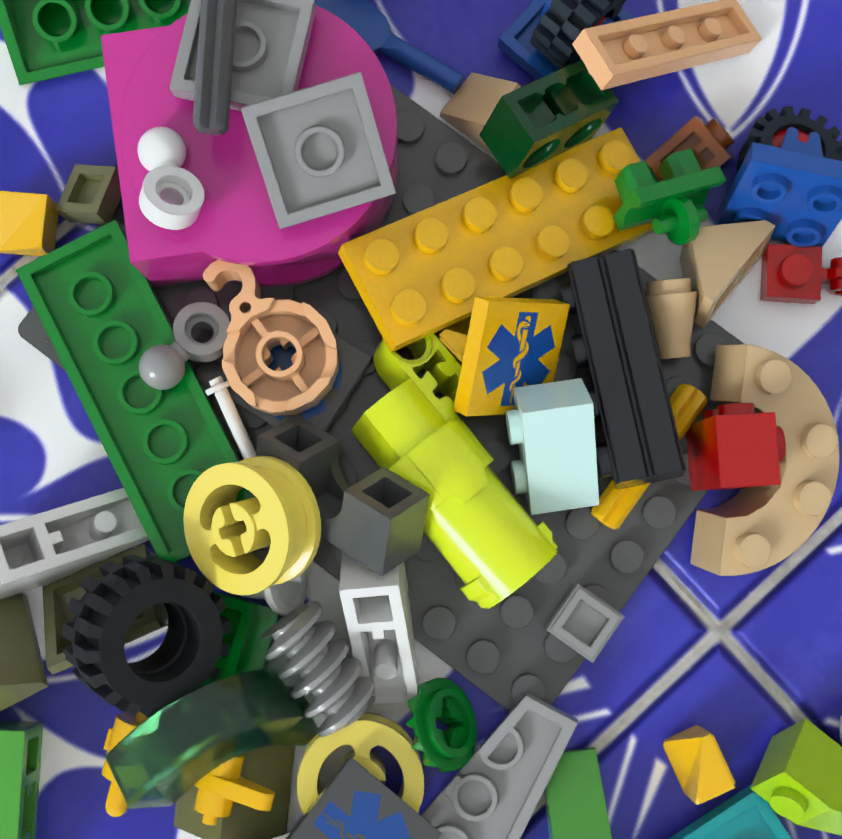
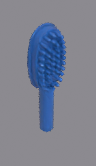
M315 0L317 6L326 9L352 27L367 42L374 53L380 51L452 94H455L464 79L463 74L390 33V24L387 18L369 1Z

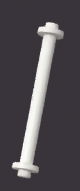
M222 376L210 380L211 388L205 390L207 396L215 394L243 459L255 457L256 451L227 387H230L229 382H224Z

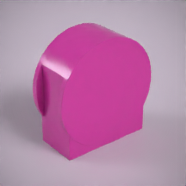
M316 5V14L298 90L361 72L396 191L399 166L397 118L394 97L387 75L370 46L352 27L336 15ZM187 14L168 26L100 35L130 263L155 287L204 280L203 273L205 269L216 260L248 265L260 287H286L307 283L321 278L344 265L338 255V251L343 243L381 227L390 210L395 194L279 229L242 112L230 109L229 128L225 134H202L197 132L193 124L194 101L174 97L169 89ZM154 127L170 128L182 137L186 146V158L181 168L192 173L200 181L204 189L205 198L198 218L191 226L184 229L170 230L153 224L144 216L139 206L140 191L144 178L149 171L141 164L137 148L142 135ZM232 280L233 282L242 284V282H240V281Z

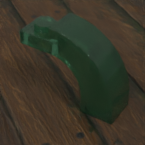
M276 669L243 672L203 686L167 705L133 729L105 755V758L129 809L172 806L202 777L240 754L266 746H305L318 734V727L312 717L307 718L304 715L305 709L309 706L308 700L305 696L293 699L291 692L294 686H286L283 680H280L277 676L278 671Z

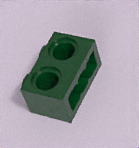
M580 60L501 96L479 135L511 179L592 139L619 103V100L610 88L605 90L599 88L594 78L589 74L584 62Z

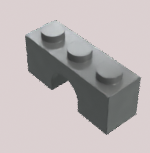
M296 416L257 436L256 456H271L287 462L305 478L311 487L320 511L322 538L382 577L420 551L430 497L429 493L385 467L350 486L339 466L340 440L300 416Z

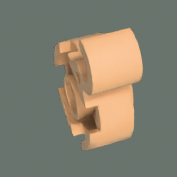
M221 260L212 262L205 269L203 279L213 291H220L227 282L232 280L242 282L241 292L231 300L229 305L231 321L226 331L228 335L223 346L222 369L231 388L254 409L273 416L298 415L317 406L332 390L339 371L338 345L327 320L311 305L304 302L301 304L290 299H261L260 285L248 265ZM282 345L286 351L292 346L296 349V353L291 357L293 365L283 371L280 367L275 371L268 368L267 365L274 360L270 352L274 347Z

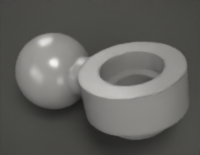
M195 302L182 308L173 323L175 341L171 345H154L142 354L139 361V373L143 381L154 389L167 390L175 387L182 380L185 374V362L188 359L195 362H210L221 357L228 335L226 331L230 324L226 313L217 305L209 302ZM200 329L209 330L213 334L212 339L205 343L195 341L192 336Z

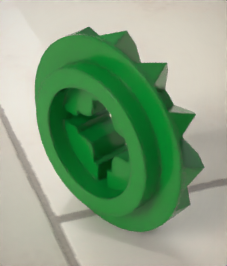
M435 678L417 685V695L408 700V706L413 713V717L406 725L413 729L415 735L411 748L422 751L424 766L437 767L440 773L461 769L471 759L477 738L476 719L468 697L456 683L446 678ZM436 720L442 722L443 725H449V729L443 731L437 729Z

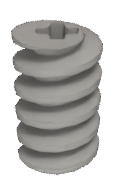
M313 601L301 605L267 629L260 638L272 637L274 640L264 655L267 661L281 656H285L288 660L277 675L280 680L295 675L300 677L301 680L291 692L293 699L308 694L314 697L305 709L304 715L307 718H311L325 713L327 716L317 730L320 737H325L350 725L368 710L375 701V696H372L375 685L370 677H359L362 666L358 659L353 657L344 659L349 651L345 640L336 639L330 641L336 631L334 623L329 620L316 623L323 610L319 602Z

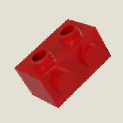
M754 403L719 405L718 409L702 411L703 420L691 423L690 428L686 432L690 491L781 485L779 461H783L785 457L786 442L782 428L776 426L775 412L755 413Z

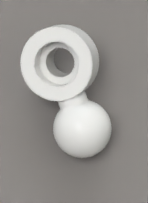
M167 127L151 128L142 135L137 148L141 164L149 171L144 178L139 195L140 209L149 221L159 227L170 230L187 228L198 218L205 198L203 186L192 173L181 168L186 158V146L182 137L176 131Z

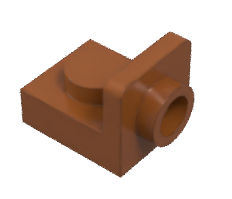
M694 116L644 161L648 163L658 178L664 181L658 167L665 158L673 153L691 149L703 170L716 166L721 168L735 158L728 150V147L735 141L715 118L706 124L701 117Z

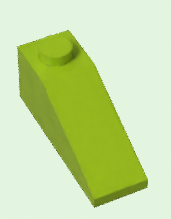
M805 718L772 736L750 789L766 800L777 814L791 820L796 825L842 836V746Z

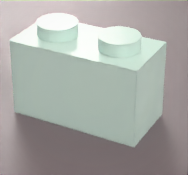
M582 378L513 388L515 409L506 410L505 415L510 445L518 444L520 460L510 461L515 495L525 494L531 515L599 505L594 406Z

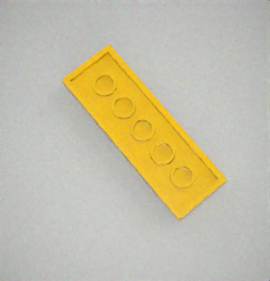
M622 127L584 142L511 179L508 175H505L343 243L338 251V255L388 349L392 353L470 317L475 296L512 298L568 272L567 265L573 261L595 256L601 257L654 231L652 222L619 231L613 218L614 214L623 204L614 180L624 167L640 162L633 146Z

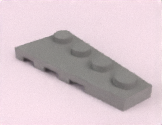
M527 692L472 755L469 762L458 771L425 809L421 816L441 832L438 839H520L578 724V719Z

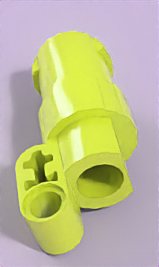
M433 333L407 345L406 347L412 352L414 360L402 358L396 351L391 353L384 339H382L373 356L374 367L391 391L363 413L351 429V432L380 468H387L430 494L423 532L465 583L460 590L468 600L477 602L481 608L490 609L520 588L550 562L557 554L558 546L553 541L552 531L544 521L536 525L488 466L495 459L457 414L458 412L453 411L461 365L438 337ZM424 369L426 373L420 379L417 375ZM439 391L445 396L440 400L434 395Z

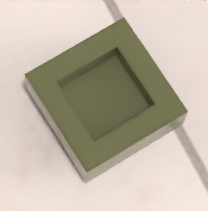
M75 164L55 211L68 222L105 225L111 222L121 198L118 168L114 166Z

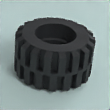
M135 554L122 556V566L112 561L105 563L99 567L103 576L98 580L87 576L79 585L86 593L81 600L72 597L67 607L68 611L75 614L73 622H63L62 636L72 642V644L63 648L66 660L75 666L72 672L80 682L89 687L91 691L111 706L117 707L122 712L136 716L139 711L148 718L161 717L163 707L172 713L185 708L184 698L190 696L197 701L206 693L202 684L207 678L216 681L222 671L215 665L219 656L226 658L228 656L230 645L223 642L222 639L224 634L231 632L230 619L220 615L227 608L222 596L212 592L215 586L207 578L197 575L196 571L161 557L148 554L146 558ZM164 603L168 613V629L162 644L149 657L138 662L127 663L124 644L130 625L148 607Z

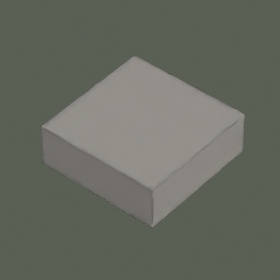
M575 583L544 629L593 663L625 616L580 584Z

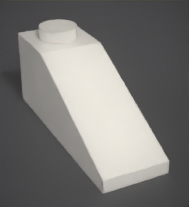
M117 489L0 525V600L52 583L148 541L149 538L125 489Z
M342 551L339 593L353 657L358 659L362 666L359 677H370L375 685L372 696H375V701L366 713L410 709L408 700L417 695L419 678L404 562L382 577Z

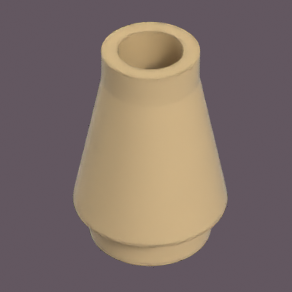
M691 278L646 282L647 296L645 297L660 359L690 357V344L698 291L692 292Z

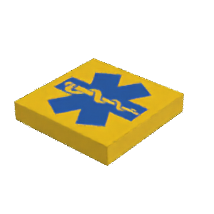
M475 296L453 411L466 417L505 415L506 410L515 409L513 388L554 382L570 304L554 299Z

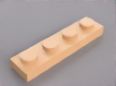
M718 0L585 28L572 45L599 88L605 90L748 54L762 38L737 0Z

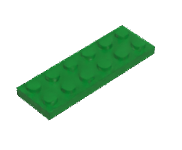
M115 219L16 269V272L157 556L177 564L191 557L185 538L183 519L186 499L193 483L203 472L213 466L228 462H239L241 460L189 359L185 362V374L182 380L173 388L167 390L154 389L148 386L141 378L139 361L142 354L154 345H171L175 341L173 326L150 281L130 263L127 235L121 224ZM242 487L237 495L236 502L255 496L249 490Z

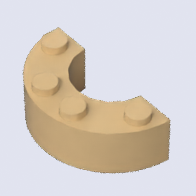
M749 344L716 345L710 400L723 405L754 403L755 413L775 412L776 426L782 428L786 442L785 457L783 461H779L781 485L741 488L734 498L718 507L696 510L690 564L719 576H737L764 570L786 559L798 550L817 529L828 510L836 488L840 458L839 440L833 415L826 399L817 385L799 366L786 357L763 347Z

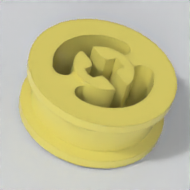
M255 456L239 462H228L213 466L196 479L186 499L183 522L190 554L202 574L212 584L228 593L251 595L266 590L273 585L292 580L301 575L310 566L317 553L321 538V518L315 495L305 478L293 466L281 459L271 456ZM242 487L249 490L255 496L236 502L237 495ZM269 546L268 555L264 561L251 553L252 551Z
M365 712L350 725L328 736L320 737L316 733L305 750L297 777V795L303 815L322 792L320 782L322 764L333 751L343 745H350L354 750L349 751L342 757L338 769L348 757H352L384 785L386 781L384 761L371 749L375 746H381L390 752L398 761L403 773L402 785L397 796L418 813L424 795V774L419 751L411 748L413 740L410 735L395 721L370 712Z

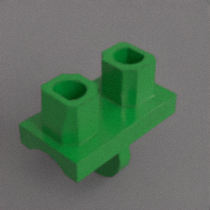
M691 149L675 152L665 158L658 167L664 181H656L648 163L645 161L629 164L624 167L614 180L623 203L613 216L619 231L652 222L655 234L665 233L668 239L675 245H684L696 239L699 234L700 223L705 222L708 218L707 210L703 205L706 203L709 189L721 186L726 181L720 166L703 170Z

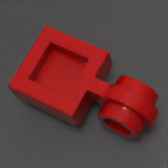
M767 244L762 256L760 301L815 304L821 300V284H829L830 294L842 296V257L831 259L830 268L825 269L822 268V247Z

